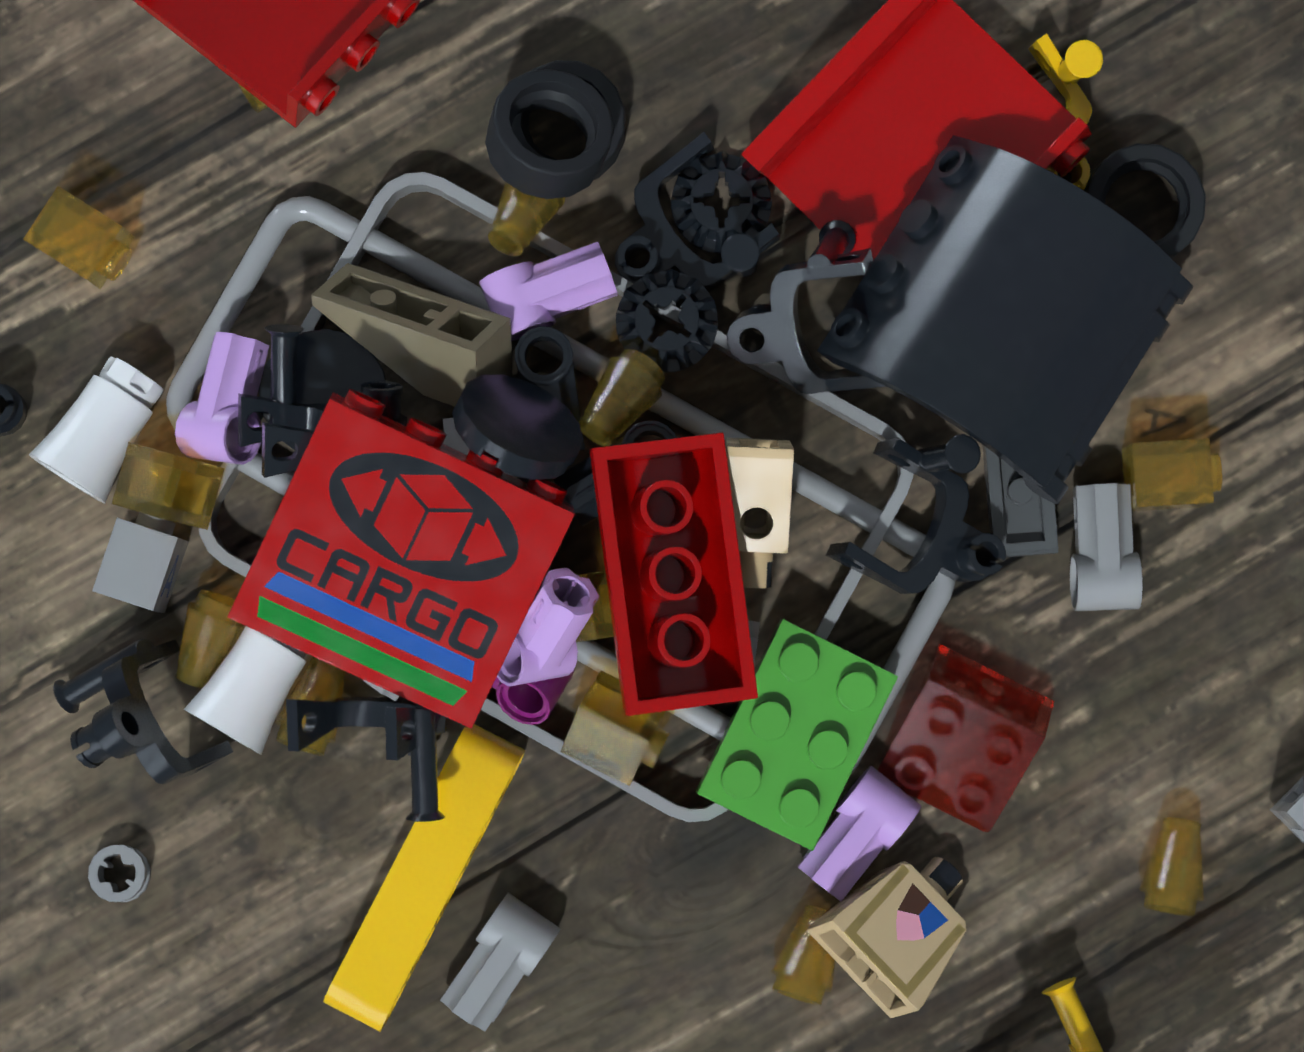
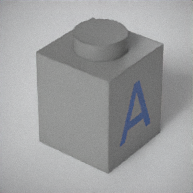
M139 512L135 523L117 518L92 591L151 611L165 613L189 541L172 536L176 523Z

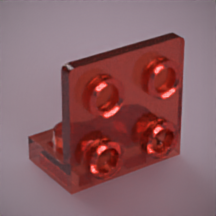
M940 644L929 663L920 692L882 759L878 771L905 793L983 832H989L992 830L1046 737L1054 700Z

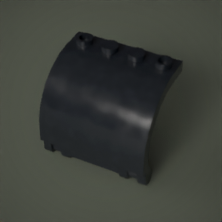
M953 135L945 149L936 158L932 170L913 200L902 212L899 222L877 257L873 260L843 311L835 318L831 330L817 351L833 364L881 383L939 415L984 445L1023 476L1026 486L1034 493L1054 504H1059L1069 488L1064 483L1075 465L1083 466L1092 451V448L1089 446L1091 440L1153 341L1160 342L1170 326L1166 318L1175 304L1182 305L1193 289V285L1180 273L1182 268L1154 241L1123 216L1092 195L1024 158L993 146Z

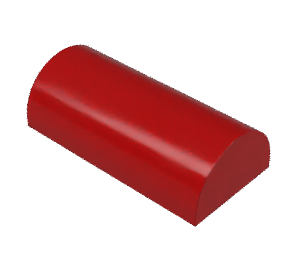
M724 432L590 449L624 716L757 699L758 692Z

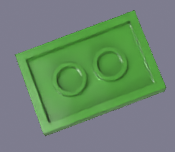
M780 619L755 669L758 698L739 701L695 793L813 851L898 676L784 619Z

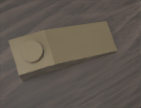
M350 263L343 266L311 294L312 305L424 396L455 407L468 381L481 375H506L512 377L511 318Z

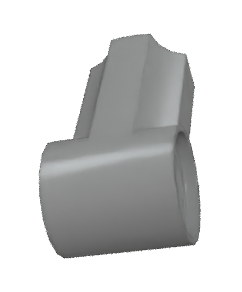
M1106 483L1075 486L1073 488L1076 554L1071 556L1069 573L1073 610L1139 609L1141 607L1143 591L1142 567L1139 554L1133 552L1131 485Z
M508 892L476 938L479 944L440 1001L457 1016L485 1032L491 1022L495 1021L511 997V993L524 974L529 977L561 929Z

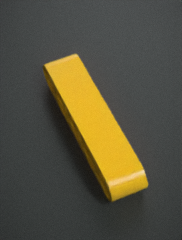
M476 724L473 725L472 729L464 727L437 778L438 810L445 818L430 822H414L343 959L323 1003L379 1032L382 1031L511 783L526 750Z

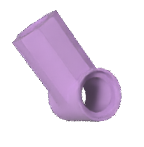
M599 242L536 265L532 261L514 264L487 275L479 282L489 310L511 318V342L519 340L528 330L539 326L551 327L555 324L556 318L618 296Z
M216 332L198 401L187 404L180 412L176 421L175 437L181 453L190 458L241 465L250 462L255 457L261 442L243 447L238 445V393L257 396L269 345L234 333ZM257 413L250 414L247 420L248 426L262 427Z
M569 568L554 569L548 572L497 675L501 683L506 686H516L568 676L574 671L578 653L576 639L593 614V606L600 597L590 579L574 574Z
M869 766L837 806L835 811L838 812V815L827 829L822 832L814 850H808L797 867L839 901H842L882 849L887 851L899 839L918 814L922 805L873 766Z

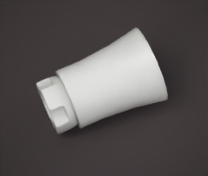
M111 356L105 363L99 376H92L67 413L55 428L31 451L29 456L76 488L98 501L106 503L122 464L140 432L153 414L150 408L159 399L164 389L128 363Z
M245 626L229 654L184 710L262 755L274 721L292 685L306 664V661L302 659L306 653Z

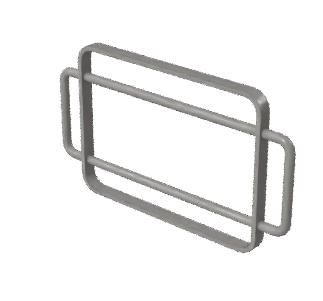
M426 172L405 173L387 182L374 197L361 221L326 201L311 196L292 197L276 205L265 218L173 378L166 397L167 416L175 430L180 412L187 404L191 403L193 394L205 375L214 335H216V332H230L286 232L293 224L299 221L314 223L348 242L328 279L347 263L358 266L366 252L444 296L488 311L490 310L481 287L378 231L389 210L400 198L415 192H429L439 195L551 258L571 252L573 249L452 182ZM610 271L617 294L623 297L625 290L634 283ZM646 303L645 307L650 310V313L684 331V326L678 321L681 309L671 305L669 309L664 311L657 306L653 308ZM312 306L301 325L304 328L302 332L321 330L328 318ZM717 330L712 347L739 361L730 352L727 345V335ZM565 335L573 350L574 368L695 436L724 432L725 447L726 437L752 439ZM540 341L533 345L563 362V352L557 344L551 341ZM739 361L878 438L880 441L899 438L905 442L904 438L888 424L830 392L800 393L790 382L784 366L776 362L746 364ZM256 412L261 421V426L262 422L267 423L262 412ZM257 453L250 462L244 465L223 462L204 494L198 512L199 535L207 551L224 566L244 577L247 576L251 564L230 552L223 545L218 535L217 516L221 504L240 472L283 496L294 476V472H288L264 478L262 475V454ZM793 461L792 490L869 532L870 534L861 548L869 554L874 555L880 542L884 540L914 557L926 537L920 531L894 518L908 494L913 473L897 466L898 478L894 490L883 510H880ZM851 568L849 569L814 635L827 640L863 574ZM940 572L928 586L883 669L897 675L898 678L851 774L860 764L951 599L956 582ZM580 633L576 639L577 661L620 684L616 653ZM486 698L481 708L487 714L671 817L686 822L709 821L728 810L714 802L705 807L688 808L676 804L589 754L579 752L580 749L541 727L522 724L510 718L503 712L498 703L489 698ZM709 705L668 711L718 740H721L731 720V717Z

